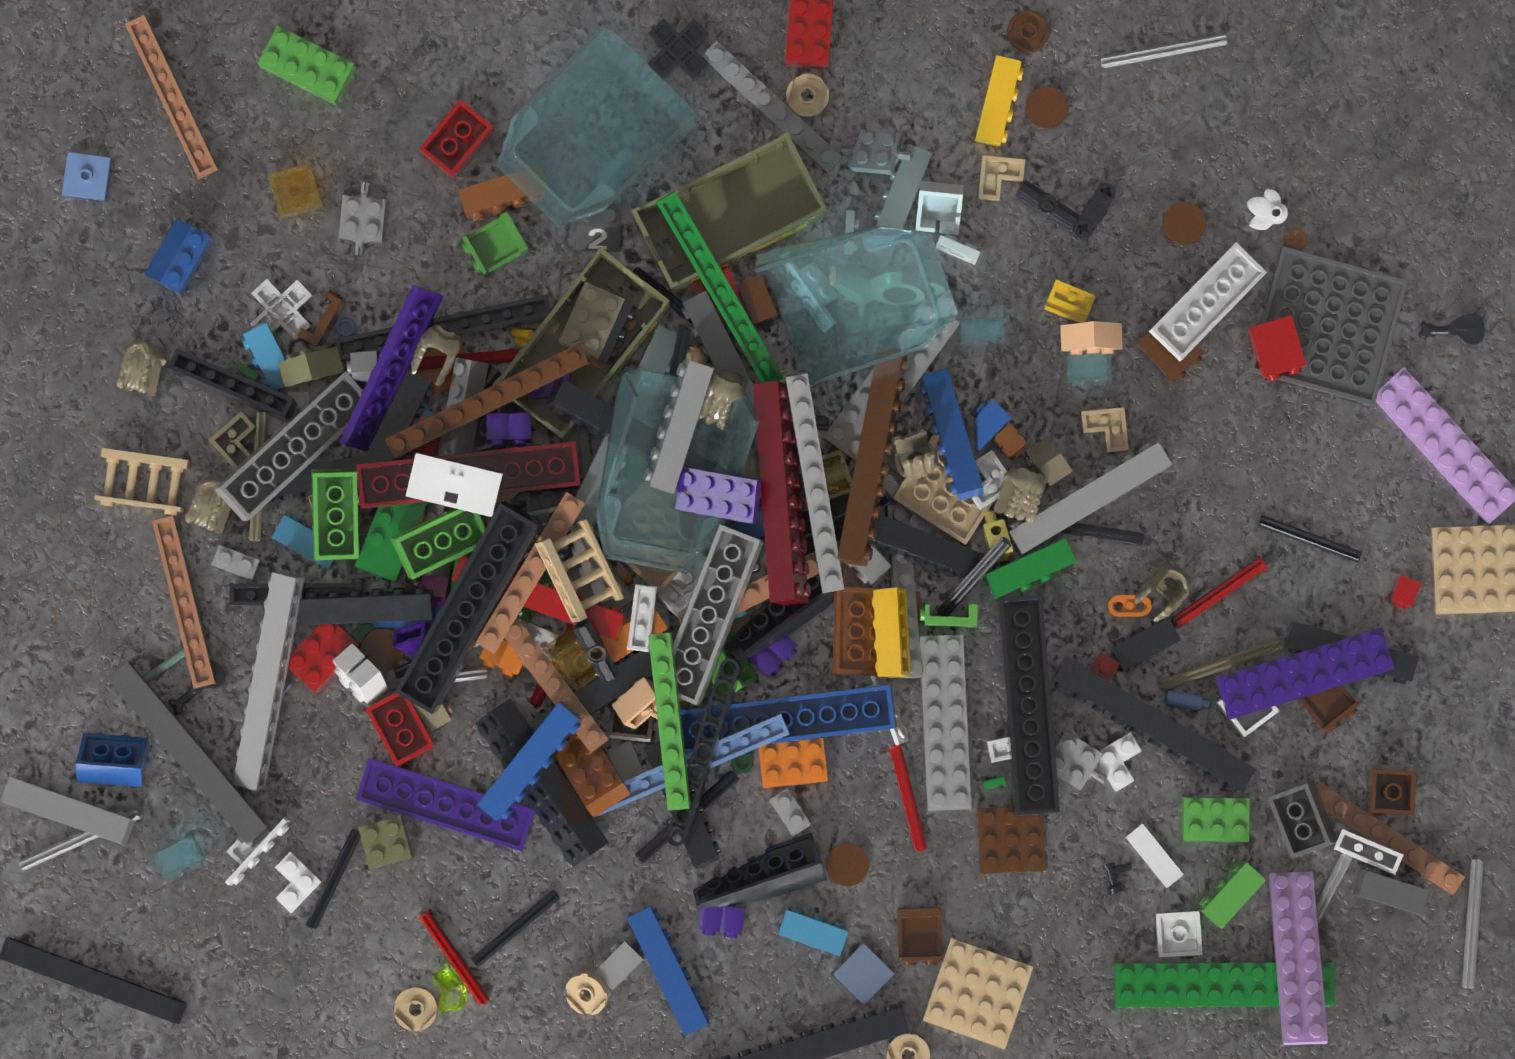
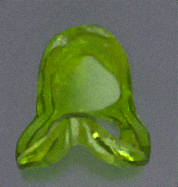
M441 969L434 973L432 982L441 990L439 1013L445 1014L447 1010L456 1011L464 1008L467 1000V991L460 978L452 971ZM452 988H457L459 991L458 1006H446V996Z

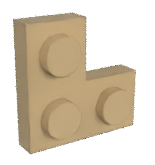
M982 155L978 199L1000 201L1002 180L1023 182L1025 159Z
M1124 407L1081 412L1083 434L1104 432L1107 453L1129 451Z

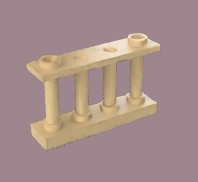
M102 448L101 457L106 458L108 466L103 496L95 495L94 497L95 500L100 501V505L113 507V503L161 509L164 510V514L177 516V512L183 513L184 508L176 507L180 476L184 469L190 470L191 461ZM119 460L128 461L127 465H129L125 499L112 498L116 466L119 464ZM141 463L149 464L151 469L146 502L133 500L137 471ZM162 466L171 467L170 471H172L167 505L155 504L159 470H162Z
M587 519L575 522L578 530L555 542L547 538L534 543L572 623L588 618L585 613L586 609L610 597L611 601L623 599L622 588L615 581L596 541L593 526L587 522ZM582 538L587 550L564 562L560 561L557 554L558 550ZM591 557L596 570L573 582L570 581L567 570ZM600 577L606 589L584 601H580L576 594L577 589Z

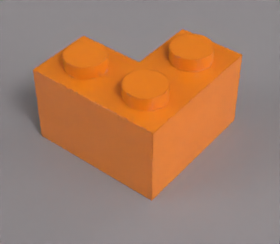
M505 640L501 642L495 654L483 648L479 657L484 660L482 664L493 669L495 666L502 668L501 673L512 678L515 677V674L521 676L524 669V663Z

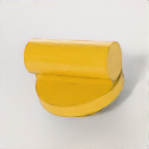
M512 328L511 335L515 337L514 341L519 347H524L534 334V331L531 329Z

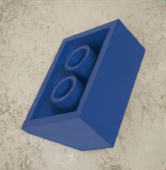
M176 218L144 275L183 296L214 239Z
M993 399L990 403L985 401L975 412L977 416L974 420L975 451L978 453L1012 418Z
M83 733L75 763L77 782L142 787L146 773L148 738Z

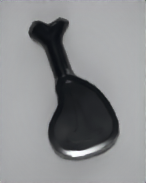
M1476 314L1458 317L1448 326H1430L1425 321H1422L1420 324L1422 330L1419 333V337L1424 340L1430 335H1449L1458 337L1469 346H1475L1482 342L1485 327L1483 319Z
M210 659L216 681L215 684L194 689L191 680L190 688L179 699L168 700V704L174 708L175 715H181L184 705L196 694L204 689L219 688L224 684L226 674L216 661Z

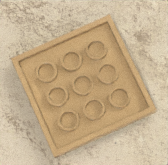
M933 434L929 442L934 446L938 454L937 467L933 469L932 473L920 479H909L906 477L892 500L965 546L992 503L980 511L972 498L958 501L957 495H952L949 483L953 481L951 475H946L943 463L947 461L945 455H940L937 445L941 441L939 435L935 436ZM972 449L975 461L983 456ZM979 473L980 478H981V481L984 482V481H985L984 478H983L982 475Z
M1515 525L1431 528L1434 614L1515 612Z
M950 938L923 1021L1006 1049L1033 966Z

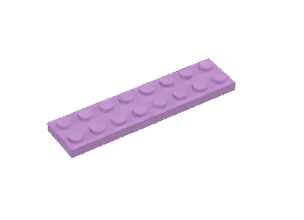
M1405 367L1379 389L1376 398L1377 404L1487 524H1490L1515 501V488Z
M1313 872L1269 873L1283 1045L1327 1044L1328 1035Z

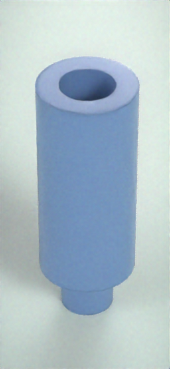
M1168 690L1165 705L1200 711L1201 708L1209 709L1210 701L1203 700L1201 695Z

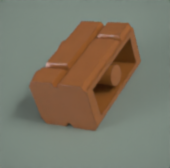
M1008 424L992 441L998 449H1002L1001 452L1007 459L1011 457L1017 459L1026 450L1024 448L1025 439L1020 434L1017 435L1018 431L1012 424Z

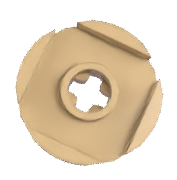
M802 74L789 83L786 91V100L789 108L796 115L810 118L818 116L826 108L829 101V90L819 76ZM810 90L814 98L804 101V97L801 94Z
M590 970L577 973L566 985L567 1002L572 1009L583 1015L585 1013L591 1015L599 1013L606 1006L610 996V989L604 981ZM584 989L588 990L591 996H584Z
M419 987L404 990L399 994L394 1005L397 1022L403 1028L411 1031L428 1028L436 1019L438 1005L433 994L427 989ZM412 1003L414 1005H421L420 1010L422 1012L420 1014L415 1013L413 1015L411 1013L412 1007L410 1006Z
M911 1033L896 1036L889 1043L886 1053L887 1059H903L904 1050L908 1049L910 1052H914L912 1059H930V1050L927 1043L918 1035Z

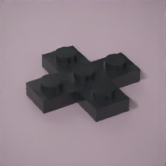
M664 18L648 32L662 48L648 62V65L662 80L678 65L692 80L709 66L695 51L709 36V33L695 19L680 33Z

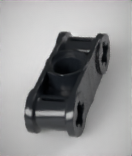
M1101 184L1081 212V216L1072 230L1073 237L1077 241L1084 242L1088 240L1106 215L1116 195V190L1111 184ZM1108 190L1110 197L1102 198V192ZM1085 226L1088 234L1080 235L1078 228Z

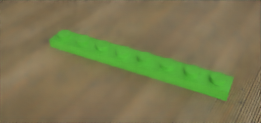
M672 632L650 634L648 637L668 810L691 808Z

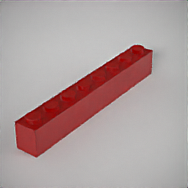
M467 553L466 557H459L451 580L457 581L471 554ZM518 571L515 572V574H514L512 580L510 581L508 587L506 588V590H505L503 596L505 595L506 591L508 590L509 586L511 585V583H512V581L514 580L515 576L517 575ZM539 579L524 607L575 625L576 622H571L555 586L551 583L548 584V587L540 584L541 580ZM576 593L577 596H578V598H579V600H580V601H584V600L580 599V598H581V594ZM602 602L586 609L585 613L598 634L618 640L626 618L625 615L621 614L622 609L611 605L609 609L601 607Z

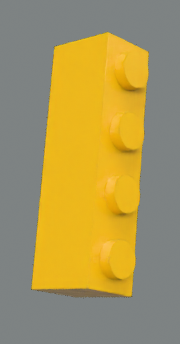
M996 55L975 142L1000 148L1001 142L1006 143L1008 130H1005L1006 122H1011L1014 110L1010 109L1011 102H1016L1019 89L1015 88L1017 80L1021 81L1024 71V68L1020 67L1022 61Z
M895 587L873 590L872 605L875 614L873 627L876 634L874 648L877 653L875 669L878 677L897 678L911 676L906 589Z

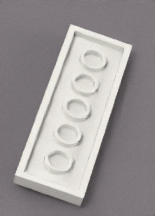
M1236 242L1149 332L1181 361L1267 272Z

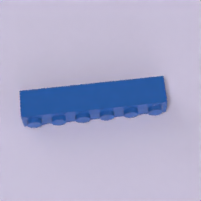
M944 369L923 375V383L920 384V389L923 396L927 395L929 403H926L928 415H933L934 423H931L934 435H939L941 441L937 445L940 455H945L947 461L943 465L946 475H951L953 481L949 483L952 495H957L958 501L984 494L982 481L948 370Z
M563 701L559 702L477 805L497 822L502 818L506 820L513 812L512 805L516 801L520 803L526 796L527 792L524 790L528 785L533 786L541 777L538 774L543 767L547 769L554 761L552 755L556 750L560 752L566 746L568 741L565 739L570 733L574 735L581 727L579 722L582 717Z
M649 906L627 917L684 1035L686 1036L708 1025L707 1019L711 1017L705 1006L701 1008L698 999L701 997L696 987L691 988L688 982L691 979L686 967L681 968L678 962L681 956L677 948L672 949L668 942L671 940V936L667 928L662 929L659 923L662 918L657 908L652 909Z

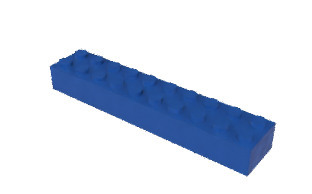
M892 684L731 704L720 740L782 714L790 734L771 743L895 729L897 724ZM721 705L713 706L712 713L719 717L723 712ZM707 707L680 710L685 754L693 752ZM708 725L705 733L708 737H714L716 729L714 726Z

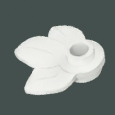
M1267 188L1264 197H1253L1247 201L1249 210L1255 215L1249 224L1253 229L1267 230L1273 224L1283 223L1288 217V210L1281 203V196L1275 190ZM1275 210H1280L1279 216H1273Z

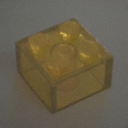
M310 163L268 175L278 212L282 219L324 208L315 173Z

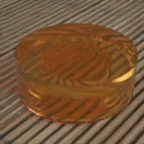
M1300 230L1290 231L1284 239L1285 247L1301 251L1307 242L1305 234Z

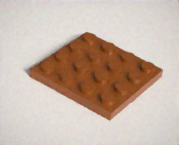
M844 587V590L834 592L833 674L878 676L875 669L877 653L874 648L876 634L873 627L875 614L872 605L873 590L878 589ZM915 591L919 629L920 592Z

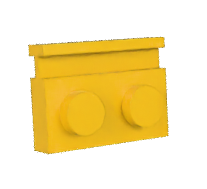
M1055 280L1044 310L1073 322L1083 323L1087 319L1096 296Z

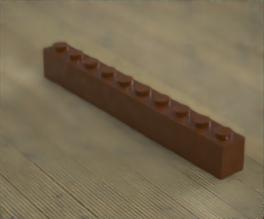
M584 342L578 343L386 438L385 441L394 459L593 361Z
M878 347L837 557L841 563L867 567L868 561H871L873 556L871 544L872 539L875 540L877 535L875 523L876 518H879L881 514L879 502L880 497H883L885 493L883 481L884 476H887L889 472V463L887 461L888 455H891L893 451L892 435L897 431V421L895 419L896 414L901 410V400L899 398L900 393L905 389L904 372L909 368V358H907L908 356L903 350Z

